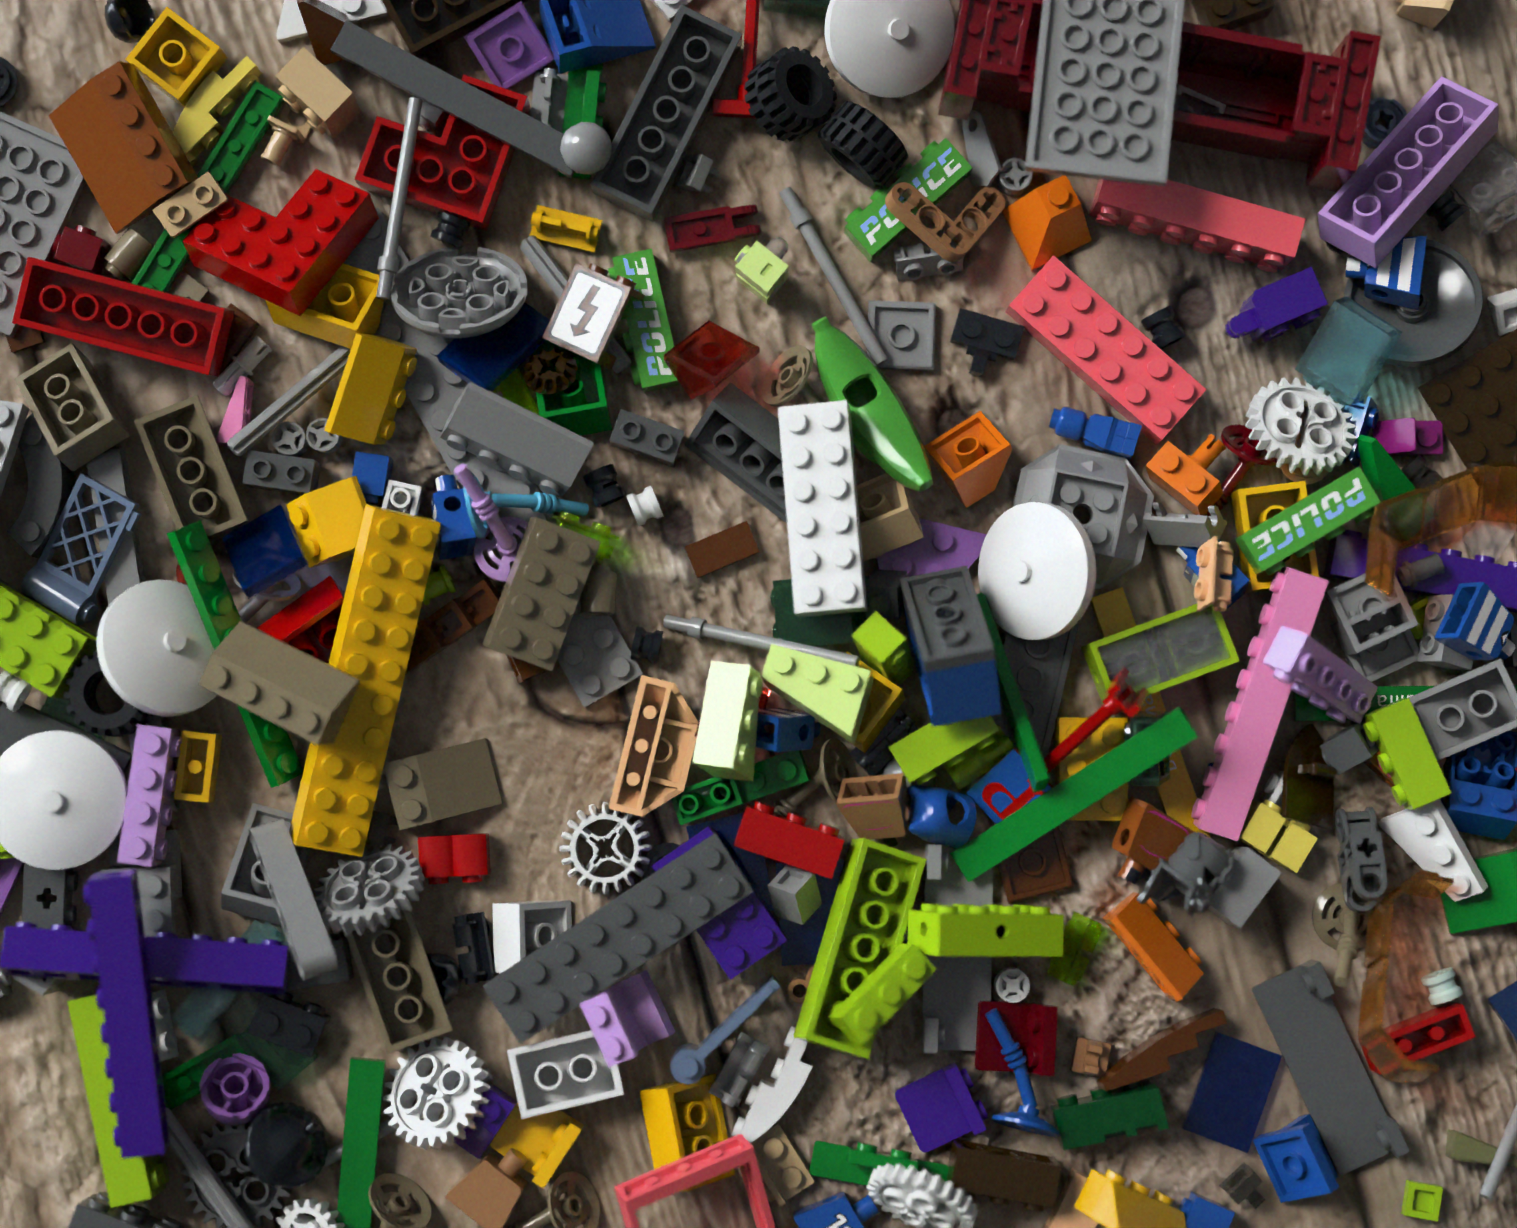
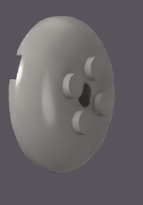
M448 247L425 253L405 264L394 277L391 301L400 318L411 327L423 333L442 338H468L491 332L511 320L520 311L525 302L527 279L519 264L500 252L478 247L476 253H459L458 247Z

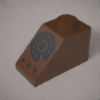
M297 0L316 59L323 65L345 60L333 54L330 49L346 20L348 21L347 15L319 0Z

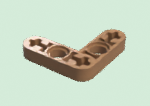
M900 182L894 185L885 197V204L887 209L939 256L946 261L957 262L962 259L1003 211L1005 199L996 188L984 187L975 195L957 218L952 221L914 186L909 183ZM901 196L906 199L904 203L898 200ZM986 201H989L992 205L983 213L980 208ZM916 207L918 211L913 214L912 210ZM921 216L930 217L934 221L935 228L930 229L924 226ZM964 218L974 220L978 230L973 231L967 228ZM941 230L945 233L941 237L937 235ZM952 241L957 244L955 249L950 245Z

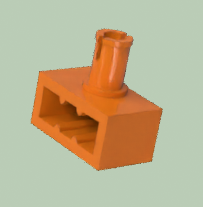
M1212 434L1207 436V439L1191 456L1186 455L1167 441L1146 464L1149 478L1195 515H1205L1208 512V506H1213L1223 495L1220 481L1211 475L1207 468L1226 449V446L1219 439L1215 441L1216 437Z

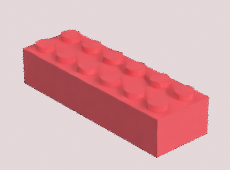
M1099 179L1089 216L1096 217L1095 221L1102 225L1115 226L1117 223L1127 226L1128 231L1142 236L1152 233L1161 236V241L1173 245H1179L1180 242L1193 245L1192 249L1200 253L1212 254L1215 251L1226 254L1225 259L1232 262L1244 263L1247 260L1257 263L1259 269L1267 272L1283 270L1295 258L1306 218L1169 179L1166 180L1165 186Z
M1054 255L1010 303L1005 311L1015 322L1025 326L1024 329L1129 422L1142 425L1141 432L1155 445L1164 439L1207 390Z

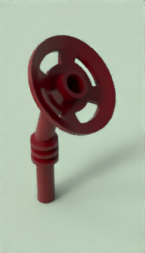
M1229 425L1221 433L1223 444L1238 456L1239 461L1222 482L1223 495L1213 505L1217 506L1220 511L1223 509L1222 505L1228 503L1227 498L1252 466L1256 464L1277 465L1278 459L1275 457L1269 460L1265 459L1268 451L1265 449H1255L1259 440L1249 439L1252 429L1246 428L1245 425ZM1236 436L1242 437V438H1236V439H1234L1233 441L1230 439L1231 437H1236ZM1209 511L1205 514L1207 516H1211Z

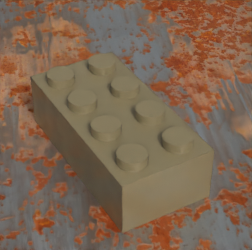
M530 517L482 645L552 671L601 542L538 517Z

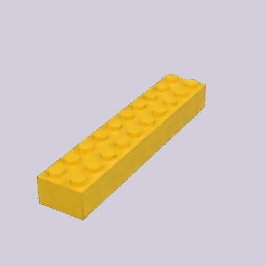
M368 504L365 506L329 659V665L361 681L334 743L316 745L310 741L289 830L291 839L297 846L359 857L363 856L441 523L438 521Z

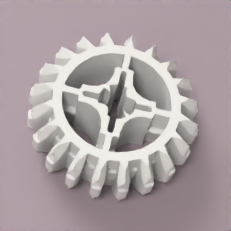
M608 802L602 803V813L597 812L595 804H590L589 811L591 816L589 817L582 810L577 811V816L582 822L577 824L575 821L569 820L567 824L574 829L573 834L569 832H562L561 834L562 838L571 840L570 845H561L559 847L561 852L570 851L571 857L561 860L562 865L573 862L575 866L567 875L573 877L579 872L582 875L577 882L579 887H582L587 879L592 881L589 887V891L592 893L596 891L598 883L603 884V894H609V884L614 883L617 892L623 891V886L620 882L625 879L629 886H633L635 882L630 874L634 872L640 877L644 874V871L637 867L638 862L643 864L650 863L649 858L641 856V851L652 850V845L650 844L641 845V839L649 837L650 833L649 831H644L639 834L636 829L642 826L644 821L639 819L632 824L629 821L633 817L632 814L626 813L623 817L620 815V811L614 810V813H610ZM601 819L618 822L606 836L597 835L586 827L594 821ZM625 829L629 831L634 843L632 860L625 856L618 846V841ZM616 833L611 848L620 859L615 855L609 857L606 854L605 858L601 857L596 863L595 860L598 858L601 848L591 837L597 841L602 839L603 842H606V838L611 839ZM580 836L593 849V856L586 867L581 862L578 854ZM606 860H612L625 868L623 872L614 876L607 877L594 874L597 868Z

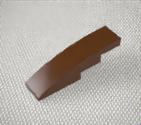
M489 578L483 579L460 597L451 600L431 616L417 623L405 675L494 615L501 595Z
M1212 1008L1181 1020L1150 1037L1123 1056L1096 1081L1098 1088L1108 1091L1171 1071L1167 1057L1199 1047L1195 1033L1227 1024L1224 1011Z

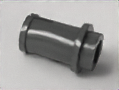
M1433 553L1412 563L1408 561L1403 562L1402 566L1397 568V574L1404 587L1410 586L1414 588L1417 586V582L1438 574L1441 575L1445 569L1440 556Z

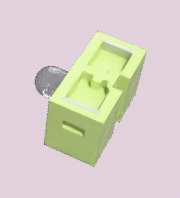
M775 237L766 247L756 241L752 247L745 245L734 260L737 262L735 265L736 280L766 304H768L788 279L789 266L781 260L788 252L789 246L787 241L782 237Z

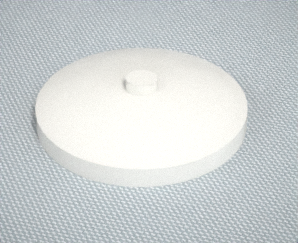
M830 0L826 12L824 31L827 51L838 73L857 90L872 96L886 98L910 95L928 85L939 74L949 57L954 39V16L950 1Z
M1029 502L1010 508L993 523L982 544L978 563L980 591L986 596L993 619L1005 631L1018 638L1044 640L1055 638L1069 631L1084 615L1095 587L1096 562L1094 550L1087 532L1070 512L1050 503Z
M150 580L132 586L115 598L106 609L99 624L97 652L106 679L126 702L149 714L172 717L191 713L206 705L217 696V694L198 685L214 648L187 585L171 580Z
M54 730L36 733L12 745L0 757V844L18 860L37 868L49 870L77 867L102 854L114 842L123 825L128 789L118 762L97 741L71 731Z

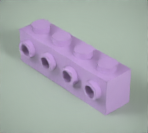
M1282 625L1263 661L1265 665L1274 670L1272 675L1274 678L1288 685L1292 684L1290 688L1292 691L1309 698L1308 702L1327 711V716L1341 723H1345L1346 719L1360 724L1364 714L1369 710L1371 701L1378 689L1375 684L1311 636Z
M137 724L117 859L119 863L154 867L161 866V860L165 859L167 852V840H165L166 826H169L172 818V805H169L171 791L175 790L177 771H174L176 757L180 756V744L182 743V737H179L180 729Z

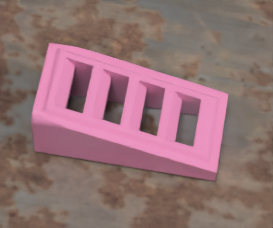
M239 376L218 432L216 441L221 446L229 447L227 445L228 440L251 422L254 383L246 376Z

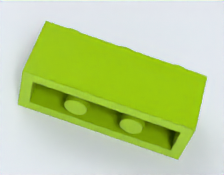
M875 611L852 635L861 660L894 684L896 682L901 684L913 672L911 667L914 665L908 643L904 636Z
M1409 698L1399 699L1364 715L1366 723L1363 724L1365 733L1371 742H1376L1381 753L1377 755L1378 762L1385 774L1389 773L1395 786L1391 787V790L1399 806L1404 805L1405 809L1414 810L1451 794Z
M991 716L932 727L930 722L891 745L889 750L909 784L916 780L918 785H921L937 776L933 769L944 763L950 768L966 759L963 752L975 745L979 751L995 742L996 739L993 734L998 732L999 729Z
M900 944L829 1018L851 1042L865 1044L937 969L914 944Z

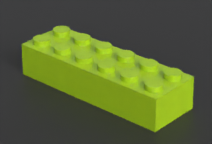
M866 838L851 839L794 1032V1038L856 1058L869 1059L876 1033L865 1044L851 1042L829 1016L902 944L908 925V910L913 908L926 863L925 858Z
M96 994L67 1001L110 1208L152 1199L165 1190L166 1183L169 1182V1172L166 1163H161L159 1154L122 1158L121 1148H116L114 1144L113 1132L114 1127L118 1126L117 1115L116 1113H111L109 1105L110 1092L114 1091L112 1079H107L105 1072V1059L109 1057L108 1044H103L101 1039V1024L105 1023L104 1009H98Z

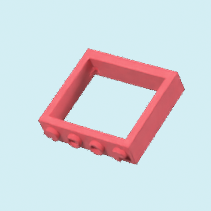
M738 1134L614 1186L625 1227L640 1228L635 1210L740 1166L756 1228H775L754 1147L742 1134Z

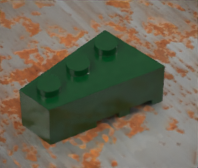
M1140 1080L1108 1091L1097 1087L1090 1090L1091 1095L1077 1098V1094L1057 1098L1058 1104L1050 1106L1055 1128L1060 1132L1058 1139L1063 1150L1106 1142L1109 1138L1124 1134L1127 1137L1136 1136L1139 1130L1158 1126L1159 1131L1169 1129L1159 1087L1149 1080Z

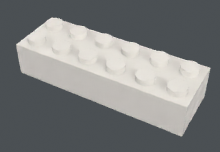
M847 400L778 407L794 613L798 617L867 611L850 406Z

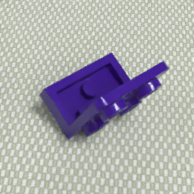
M954 1062L897 1089L895 1092V1098L922 1152H929L971 1131L975 1136L987 1130L983 1122L989 1118L980 1099L975 1102L973 1101L968 1090L974 1087L966 1069L959 1070Z

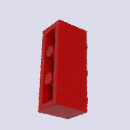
M755 801L754 806L746 805L734 840L735 847L832 879L845 842L844 837L838 835L840 829L824 823H820L819 828L806 824L808 818L792 812H788L787 817L773 813L775 807L763 802Z
M1452 1001L1359 1037L1358 1040L1370 1070L1377 1074H1382L1473 1039L1476 1036L1463 1004Z

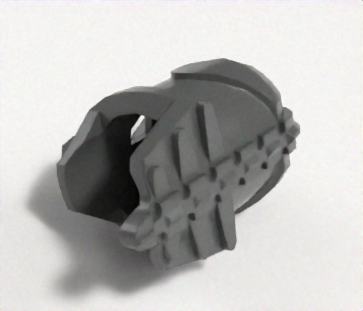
M1193 832L1185 837V842L1180 844L1177 851L1170 856L1168 862L1163 858L1159 859L1160 864L1156 870H1152V876L1146 882L1144 891L1139 894L1137 901L1144 904L1150 898H1154L1160 902L1174 889H1177L1186 896L1185 909L1190 916H1193L1195 913L1198 915L1205 913L1211 905L1210 900L1215 896L1214 887L1218 883L1224 885L1233 875L1232 872L1236 868V860L1233 858L1234 854L1227 849L1225 850L1224 846L1216 843L1214 839L1207 837L1206 834Z

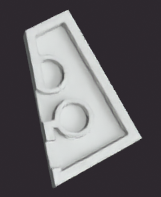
M1440 799L1414 810L1405 809L1382 818L1377 823L1454 902L1482 893L1488 887Z

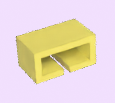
M1267 799L1263 803L1252 800L1239 841L1284 869L1298 873L1318 839L1309 833L1311 826L1283 818L1280 815L1282 808Z

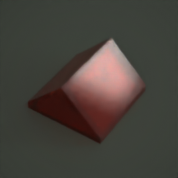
M708 320L664 354V361L692 400L720 385L759 354L760 347Z

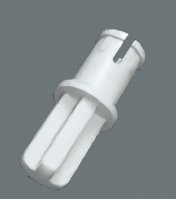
M256 335L237 357L234 355L231 357L233 361L213 381V386L222 395L228 396L235 389L239 376H247L248 374L252 376L253 373L251 371L272 349Z

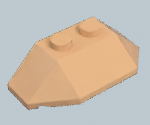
M641 675L608 809L642 817L684 792L700 724L675 683Z

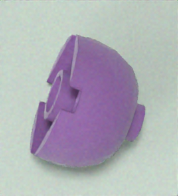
M241 1053L232 1054V1057L221 1060V1057L214 1060L204 1071L200 1081L201 1099L208 1113L220 1123L232 1126L246 1124L254 1120L257 1113L267 1106L270 1098V1079L265 1067L253 1056Z

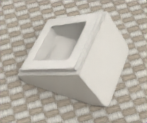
M1517 289L1487 297L1497 334L1501 336L1516 330Z

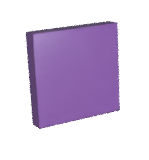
M521 0L463 35L493 85L505 89L511 88L555 60L551 49Z

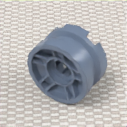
M1384 97L1375 98L1369 102L1362 140L1363 144L1376 149L1407 115L1401 103L1395 99L1390 100ZM1378 118L1385 120L1386 128L1380 124H1375Z

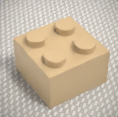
M304 47L275 75L280 85L278 91L284 97L283 101L295 113H298L300 110L303 111L302 113L308 119L307 123L320 136L327 133L334 139L361 111L354 93Z

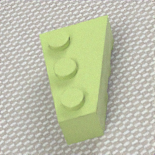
M771 644L761 675L766 687L855 745L874 682L871 670Z

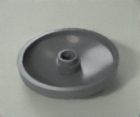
M1429 239L1426 241L1419 310L1365 297V279L1348 278L1344 291V317L1348 330L1354 340L1363 350L1376 359L1402 367L1432 365L1457 353L1473 336L1482 312V288L1474 268L1456 250Z

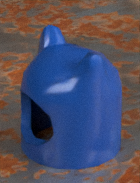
M920 785L908 787L907 792L912 797L908 814L909 831L927 842L954 849L962 847L969 840L975 827L977 813L975 802L971 796L940 787ZM959 801L962 803L965 813L963 820L954 825L949 821L948 816L952 807Z

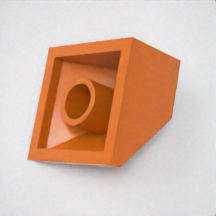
M1062 175L1034 189L1002 211L1031 271L1045 265L1053 255L1059 258L1092 241L1081 203L1067 175Z
M981 411L924 446L951 491L966 508L996 489L1012 452L1010 443Z

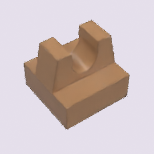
M1076 1036L1070 1070L1102 1077L1107 1071L1112 1044Z

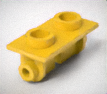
M537 205L536 212H533L531 217L532 228L530 236L534 235L538 240L595 253L603 220Z

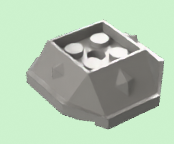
M1059 444L1021 468L1013 507L1029 502L1050 503L1064 508L1072 515L1075 507L1087 509L1090 515L1089 522L1081 525L1087 532L1094 550L1096 562L1094 590H1100L1141 563L1148 531L1143 517L1146 512L1151 513L1154 495L1125 457Z

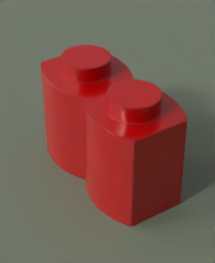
M489 833L418 837L419 864L423 870L424 877L428 878V884H448L449 877L462 876V883L483 882V875L491 874Z

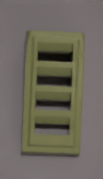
M1448 1129L1445 1153L1447 1157L1456 1161L1492 1164L1498 1147L1456 1130ZM1511 1153L1507 1163L1508 1167H1517V1155Z

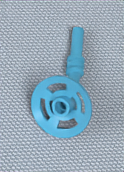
M472 473V475L474 476L475 480L477 481V483L479 484V486L481 487V489H482L483 492H484V489H483L482 485L480 484L479 480H478L477 477ZM464 488L465 502L471 525L476 536L479 539L484 538L488 524L479 518V515L471 505L473 500ZM492 491L484 492L490 495L497 507L531 508L533 512L546 514L560 512L579 516H586L589 511L587 503L557 499L553 494L535 492L533 495L493 494Z

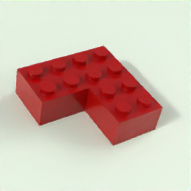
M463 74L462 81L528 115L530 109L528 96ZM449 114L441 137L420 130L417 132L406 204L438 214V212L449 213L468 221L470 226L487 231L515 148ZM379 116L376 117L355 176V181L361 189L391 199L393 198L405 125Z
M315 169L277 217L225 194L228 201L201 219L182 242L194 266L301 316L379 217L370 193Z

